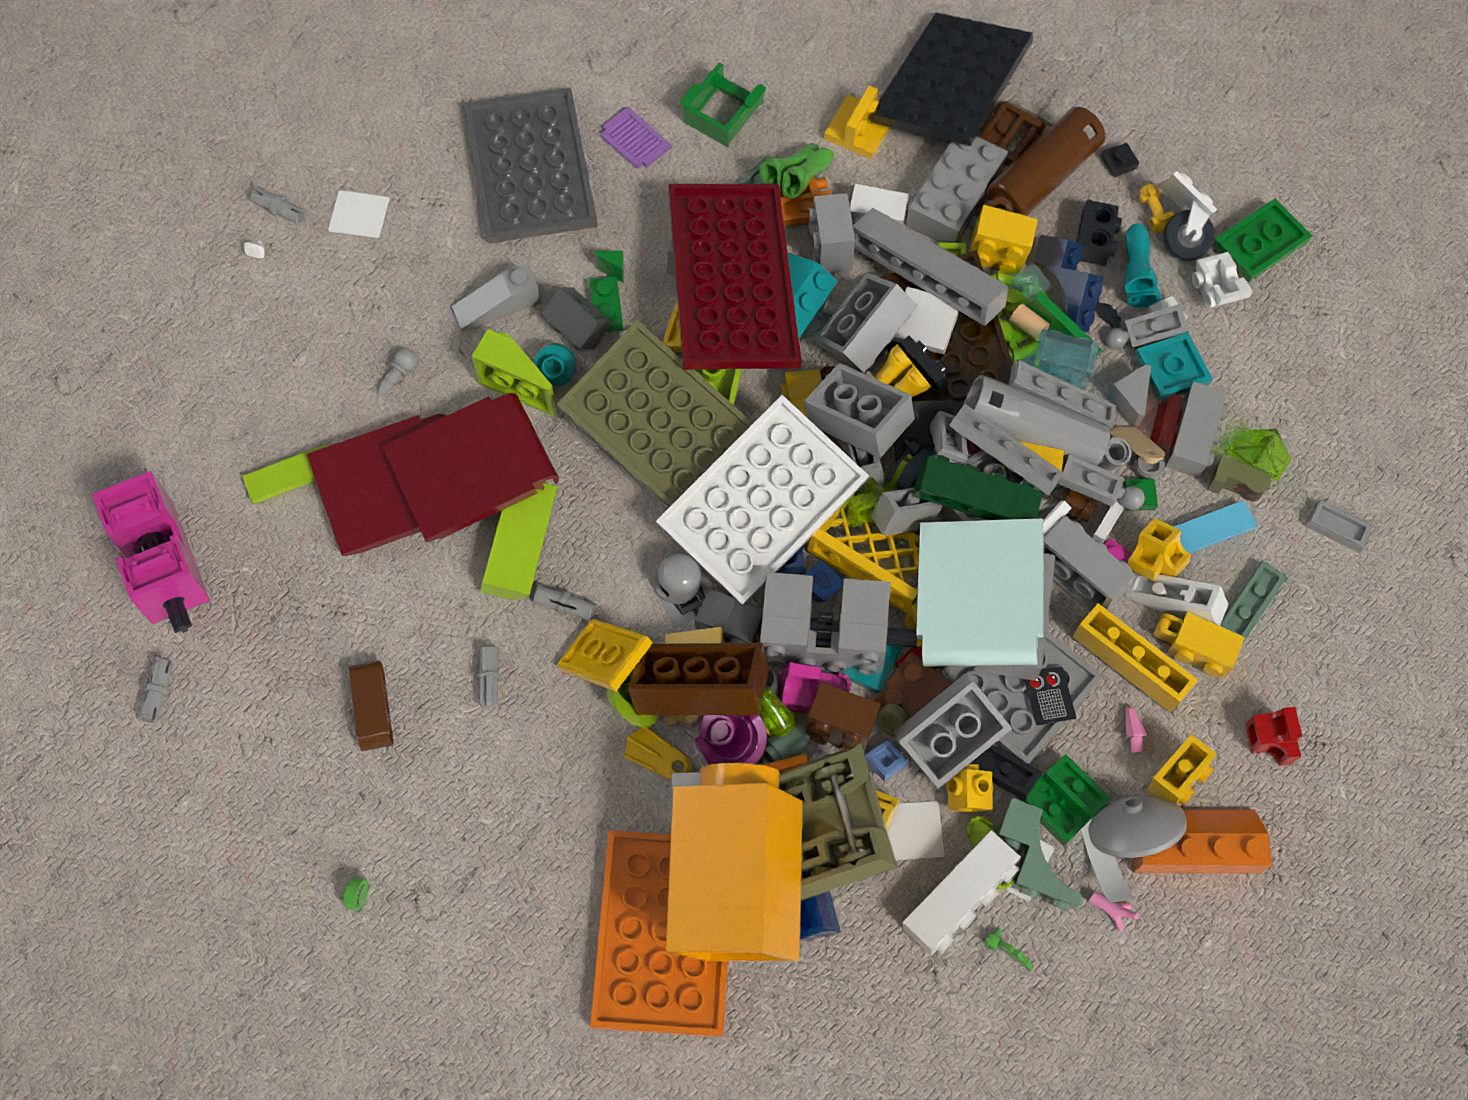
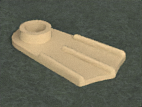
M1117 426L1110 430V439L1120 437L1126 440L1132 452L1139 455L1142 461L1156 464L1164 459L1165 452L1137 427Z

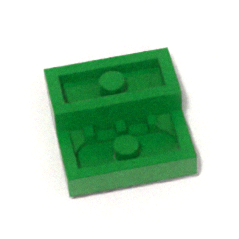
M1065 754L1038 780L1026 801L1021 798L1019 800L1043 809L1040 823L1065 846L1112 798Z

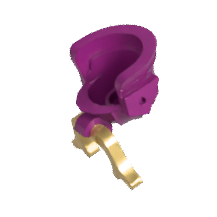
M666 715L663 717L667 726L679 722L692 723L703 717L699 727L700 736L695 738L694 742L709 765L723 763L756 764L766 747L767 732L759 715Z

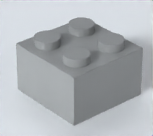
M847 193L814 196L813 208H809L810 224H808L809 240H813V247L811 248L812 261L818 262L829 273L852 271L855 236Z

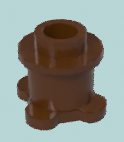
M1071 490L1064 500L1071 507L1068 513L1078 518L1077 522H1080L1082 518L1088 521L1097 507L1093 504V498L1090 499L1074 490Z

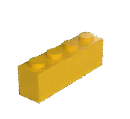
M1099 603L1081 622L1073 635L1074 639L1170 713L1173 712L1198 681L1197 678Z

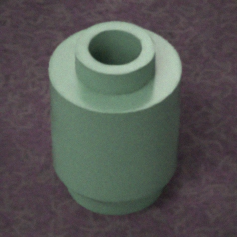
M789 723L767 739L763 754L769 763L798 756L808 748L806 741L809 740V737L800 725L794 726Z

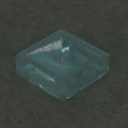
M1034 263L1011 280L1012 284L1027 302L1040 291L1044 293L1052 287L1051 283Z

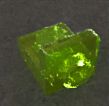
M873 477L868 478L866 481L864 494L849 500L847 520L852 527L873 520L871 513H873L875 505H878L877 501L880 500L881 493L886 492L881 485L879 486Z

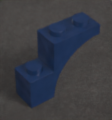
M1040 235L1033 262L1045 266L1055 274L1066 296L1067 316L1081 330L1089 333L1090 326L1095 319L1096 304L1102 293L1103 278L1090 273L1076 271L1077 264L1081 259L1082 244L1067 239Z

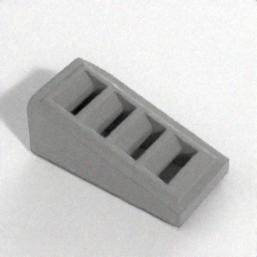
M938 411L930 424V432L937 454L965 464L968 460L967 438L960 436L956 430L949 426L955 416Z

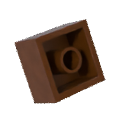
M821 682L808 715L805 732L810 736V740L821 745L830 743L838 746L840 751L861 743L865 752L881 704Z

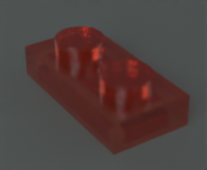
M1173 393L1158 404L1150 439L1164 452L1170 450L1176 440V434H1174L1175 426L1182 416V410L1180 409L1182 397Z

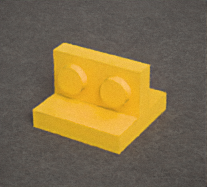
M869 85L861 99L847 94L826 129L824 140L872 160L891 128L871 123L870 114L875 112L880 104L877 101L879 89Z

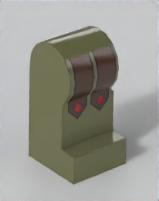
M1222 455L1214 468L1208 491L1219 494L1223 488L1237 494L1239 493L1245 500L1254 502L1260 500L1271 485V479L1262 469Z

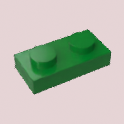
M617 276L589 279L592 304L612 321L606 332L624 330Z

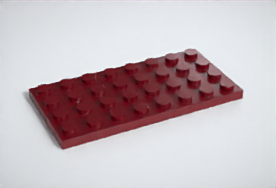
M668 184L683 370L800 368L802 360L779 184Z

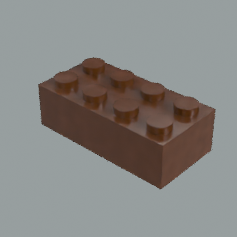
M763 643L652 644L635 666L628 688L636 715H759L769 672Z

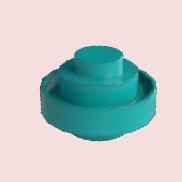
M547 344L538 351L534 358L535 366L552 386L556 387L566 384L576 372L577 362L575 355L563 344Z

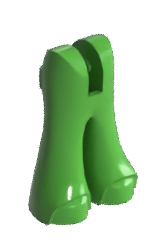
M810 143L789 157L781 159L767 158L760 164L761 179L764 184H779V190L782 188L784 196L794 199L806 189L810 181L818 173L828 169L834 158V153L830 149L824 147L819 149L817 144Z

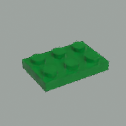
M1275 198L1217 236L1212 245L1221 254L1229 253L1236 264V270L1249 283L1307 244L1313 235Z

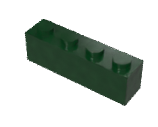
M929 455L920 464L913 497L985 520L1037 519L1043 492L1034 489V486L1030 483H1014L1006 480V477L1002 474H986L978 471L976 466L970 464L958 465L949 462L950 459L942 455Z

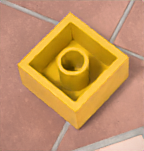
M983 205L971 234L968 252L977 250L982 267L1002 270L1006 274L1019 275L1032 249L1038 219Z

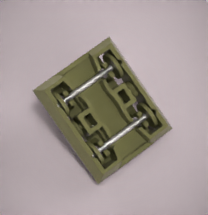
M861 743L779 773V789L803 801L801 901L898 867ZM812 781L822 783V787L818 788L817 784Z

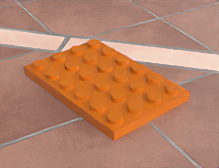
M608 831L590 1021L591 1029L723 1038L728 961L706 962L666 952L671 834Z

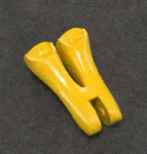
M898 344L891 349L884 365L874 376V379L906 392L911 397L931 387Z

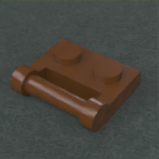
M1005 101L979 138L1008 151L1005 164L1009 166L1029 148L1037 135L1042 134L1046 125L1040 119ZM1022 125L1028 127V131L1014 151L1011 152L1006 149Z

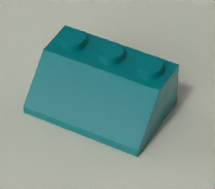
M788 253L797 329L800 338L838 280L818 262Z

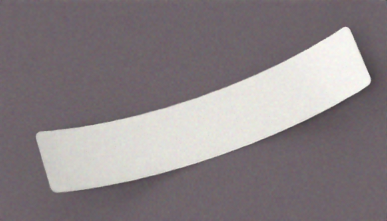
M1090 820L1081 829L1093 870L1109 903L1134 899L1122 876L1115 856L1102 853L1091 843L1088 831Z

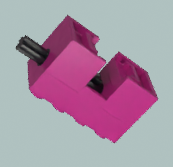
M152 471L93 493L92 496L106 534L126 557V559L118 557L115 560L131 601L151 624L169 618L174 633L189 631L188 628L193 626L187 610L210 601V598L169 495Z

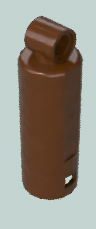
M1079 106L1068 110L987 186V201L980 203L976 208V218L978 219L983 205L1028 216L1104 144L1106 135L1101 121L1086 108ZM1088 124L1095 132V135L1090 140L1083 130Z

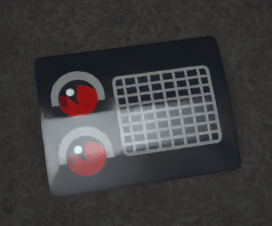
M1062 667L1041 670L1036 681L1024 679L1037 726L1076 719Z

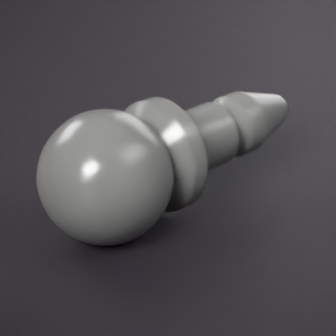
M405 348L396 353L394 362H391L389 365L392 370L387 374L386 379L381 382L378 391L379 395H384L391 390L393 384L400 378V375L406 377L407 371L415 368L417 356L414 351Z

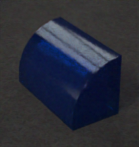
M801 871V877L804 876L802 880L809 878L808 874ZM830 891L801 901L800 941L815 940L841 933Z

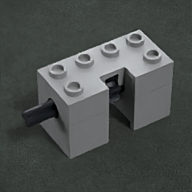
M767 572L760 643H763L768 666L784 667L785 664L790 662L813 667H825L828 665V670L832 672H845L846 667L859 668L858 672L861 674L874 675L877 673V670H883L886 645L916 648L917 629L887 627L890 582L844 578L840 620H833V613L819 612L818 619L811 618L813 576Z

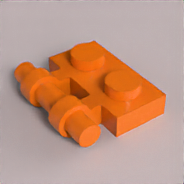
M814 177L803 191L808 193L800 194L794 199L786 196L781 197L784 227L810 223L809 208H813L814 196L831 195L830 190L819 191L827 189L826 178L816 179ZM782 188L780 189V196L784 195Z

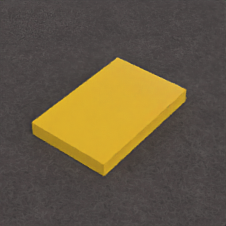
M592 618L556 666L564 673L617 691L653 642L646 635Z

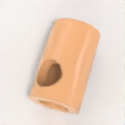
M1024 304L1019 305L1010 317V321L1036 341L1045 334L1050 325Z

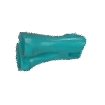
M1135 223L1129 227L1125 235V246H1127L1129 258L1124 282L1125 292L1127 293L1128 303L1131 306L1148 308L1161 301V292L1157 286V275L1150 265V240L1148 232L1142 224Z

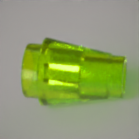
M765 690L760 709L763 721L769 733L775 737H783L794 729L796 725L794 721L795 715L771 690Z

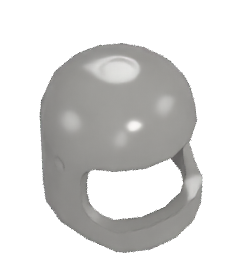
M675 553L666 557L661 562L655 577L657 596L673 604H684L691 601L698 594L701 583V569L697 561L690 555ZM660 584L668 592L669 596L662 592Z

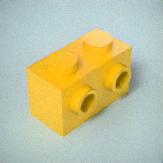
M1191 734L1153 777L1147 792L1153 796L1163 797L1175 804L1180 803L1184 806L1196 792L1192 789L1195 783L1200 781L1203 784L1214 771V768L1210 765L1217 753Z

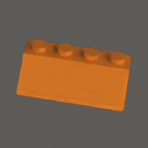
M1182 809L1187 821V828L1182 838L1173 846L1161 852L1133 858L1134 873L1261 874L1272 866L1268 832L1255 810Z

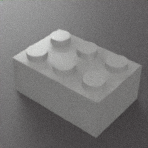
M866 273L814 340L834 359L864 373L874 364L876 357L883 348L892 341L894 334L901 325L910 318L917 304L898 284Z
M838 363L804 401L807 417L818 429L878 458L884 455L915 419L910 394L841 363Z
M1066 516L1044 537V553L1056 555L1053 582L1089 613L1097 603L1110 611L1123 597L1136 576L1126 562L1116 559L1108 552L1107 547L1102 542L1092 539L1085 533L1084 528L1078 522L1071 521Z
M965 673L893 733L899 743L939 789L1007 734L1012 727L975 682Z

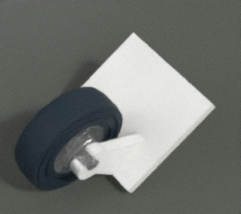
M1176 171L1157 184L1182 209V211L1173 215L1166 223L1163 230V242L1172 256L1181 260H1194L1206 254L1213 244L1215 232L1213 224L1208 217L1217 209L1212 205L1213 201L1207 194L1199 192L1192 186L1193 182L1186 174Z

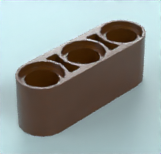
M382 661L349 666L356 732L360 750L363 752L393 746V732Z

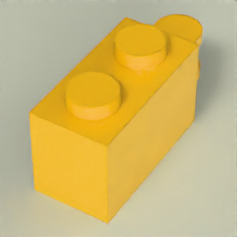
M1187 612L1183 619L1163 613L1154 630V635L1157 638L1171 644L1167 653L1174 655L1175 659L1185 664H1194L1203 668V671L1210 676L1225 678L1233 669L1245 637L1190 612ZM1169 627L1176 629V633L1169 631Z

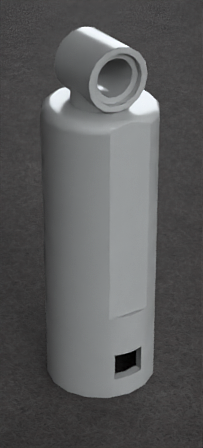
M979 375L975 379L965 398L964 404L1017 441L1064 450L1063 464H1065L1070 454L1107 471H1112L1125 465L1131 458L1132 450L1129 443L1120 437L1110 439V428L1106 423L985 375ZM1109 449L1114 453L1115 460L1109 455Z

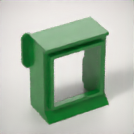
M718 62L702 84L692 85L681 99L680 104L683 107L684 123L728 148L729 143L757 107L763 105V95L766 92V88L764 85L759 84L752 92H749L724 77L723 64ZM718 89L744 103L726 126L701 112Z

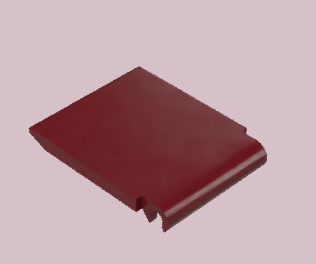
M507 393L492 401L488 396L382 445L425 542L447 537L536 495L535 489L544 490L543 483L546 480L553 479L556 484L559 481V476L516 393Z
M436 414L421 420L419 415L307 454L342 556L363 553L421 532L382 445L445 417V414Z

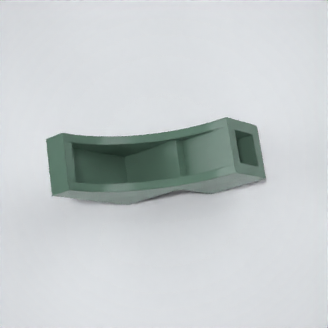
M1011 798L997 836L1003 838V841L1013 849L1020 850L1021 846L1026 847L1019 866L1020 871L1016 875L1014 884L1021 886L1019 892L1037 899L1038 895L1041 894L1051 898L1049 904L1059 909L1068 911L1070 906L1073 908L1079 907L1083 895L1061 882L1050 869L1043 855L1039 836L1040 819L1043 809Z

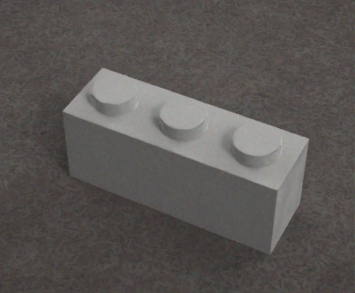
M1193 381L1184 400L1166 468L1198 478L1205 468H1211L1215 453L1211 452L1212 445L1218 443L1222 428L1218 427L1219 420L1223 421L1228 409V404L1224 403L1226 391Z

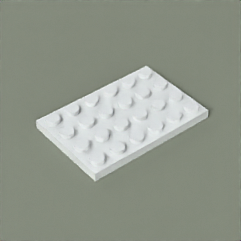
M781 395L656 520V523L731 596L744 605L766 583L767 572L776 573L868 480L869 475Z

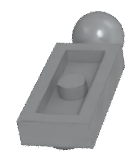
M1174 305L1125 320L1127 330L1123 331L1120 328L1109 329L1105 333L1104 343L1109 349L1119 350L1124 347L1126 341L1131 340L1134 349L1187 333L1189 329L1182 305Z
M1069 454L1062 469L1063 475L1058 484L1112 507L1116 503L1117 498L1129 510H1136L1143 505L1145 496L1140 488L1135 486L1123 488L1124 477Z

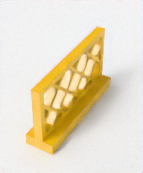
M852 495L811 536L807 550L851 579L890 582L889 603L907 614L910 606L914 605L918 598V586L915 589L905 583L903 575L919 573L918 554L920 537L909 531L906 533L902 532V534L897 533V535L892 534V536L888 534L887 537L882 533L871 534L868 523L874 522L871 513H873L875 508ZM848 504L859 510L861 517L846 518L845 507ZM863 524L865 535L850 536L848 525ZM842 526L845 537L834 538L827 533V530L830 527ZM887 539L890 551L875 552L873 541ZM893 539H906L909 541L910 548L896 550ZM867 542L870 553L860 554L856 552L852 543ZM912 555L915 567L901 568L898 557ZM892 557L895 569H883L879 566L877 559Z

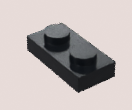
M907 336L900 342L902 351L939 393L948 387L946 377L948 372L940 361L934 362L928 356L930 353L921 341L915 342L910 336Z
M994 744L972 762V765H979V770L992 772V782L1024 801L1030 795L1042 771Z

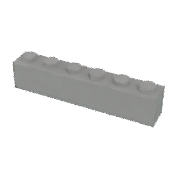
M872 208L853 224L855 249L985 326L1006 307L1007 285L965 262L955 254L941 248L931 240L917 234L909 227H905L893 220L888 215Z

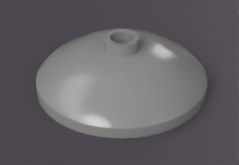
M1133 795L1121 798L1103 807L1091 820L1088 831L1091 843L1102 853L1115 857L1136 858L1156 854L1173 846L1184 835L1187 821L1182 808L1168 799L1153 795Z

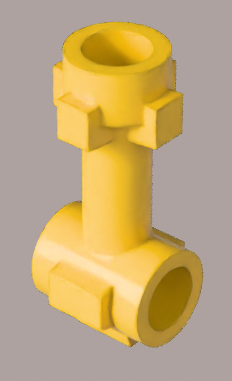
M1148 184L1140 189L1139 199L1141 203L1149 205L1154 216L1149 219L1152 232L1154 234L1158 232L1163 234L1166 223L1174 213L1172 211L1164 212L1158 200L1162 195L1160 189H1156L1154 184Z

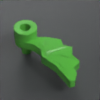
M997 928L993 934L989 933L983 941L986 947L993 951L997 947L1002 949L1010 957L1031 971L1033 965L1029 962V959L1013 946L999 939L1002 930Z

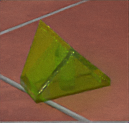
M1277 428L1240 430L1227 450V453L1248 465L1266 472L1270 478L1277 482L1291 461Z

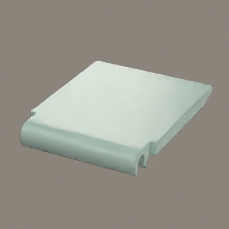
M1043 518L920 523L916 635L918 640H922L924 667L1038 665L1037 638L1044 637Z

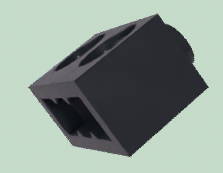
M1086 200L1076 243L1083 245L1081 249V262L1106 266L1109 256H1115L1118 241L1113 240L1114 234L1119 233L1122 218L1118 217L1119 206Z

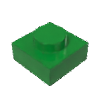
M1126 479L1124 481L1123 488L1130 486L1138 487L1145 496L1144 503L1140 508L1136 510L1126 508V511L1156 510L1158 500L1155 479Z

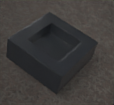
M1127 142L1104 150L1101 156L1113 177L1136 170L1140 163Z

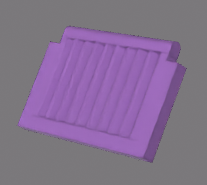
M629 107L602 126L604 131L600 136L637 169L642 165L647 168L672 148V145Z

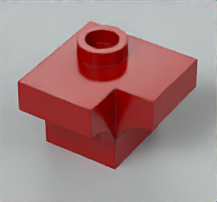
M1285 707L1275 712L1253 715L1245 723L1251 753H1268L1278 761L1279 766L1292 765L1301 757L1298 740L1303 736L1296 707Z

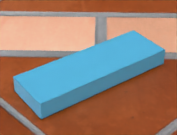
M1243 500L1174 527L1181 530V545L1191 554L1254 530L1258 524Z

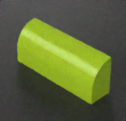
M543 483L544 490L535 489L536 495L502 510L482 581L481 593L505 599H525L529 597L558 486Z

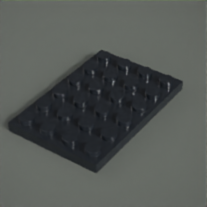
M935 12L879 100L880 104L875 112H871V123L971 146L1033 42V32Z

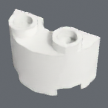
M1228 252L1197 260L1196 272L1192 273V282L1196 289L1200 288L1207 308L1249 298L1253 291L1245 278L1238 277L1236 264Z

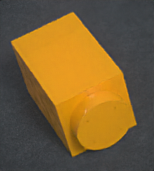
M744 763L713 764L700 769V786L673 788L666 952L706 962L799 961L803 801L779 789V771L777 769Z

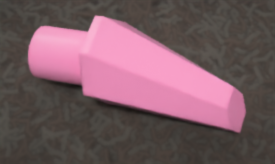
M1127 707L1125 708L1126 737H1130L1131 753L1144 752L1142 736H1146V732L1135 708Z

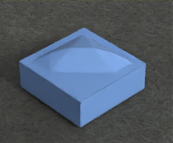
M888 738L865 754L868 766L883 781L889 779L908 764V759Z

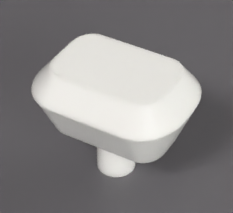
M262 241L244 243L246 255L260 259L264 258L265 247Z

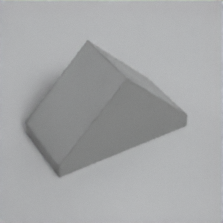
M1144 365L1113 384L1107 397L1113 404L1117 405V410L1131 427L1139 428L1145 416L1151 365Z

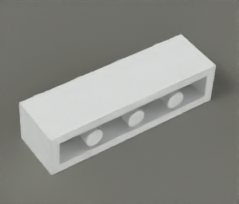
M991 830L903 921V930L930 956L937 950L940 953L944 952L954 940L951 935L959 927L963 930L966 929L975 919L976 915L973 912L981 904L986 907L993 901L998 894L995 890L997 886L1003 881L1008 884L1019 873L1020 869L1017 866L1021 857Z

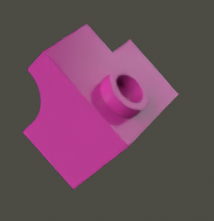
M790 662L780 673V693L776 707L785 711L806 714L811 710L814 695L817 693L820 683L831 686L832 674L820 672L821 668Z

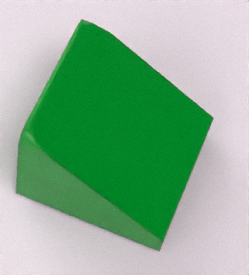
M595 251L597 270L610 277L617 276V281L624 282L623 251Z

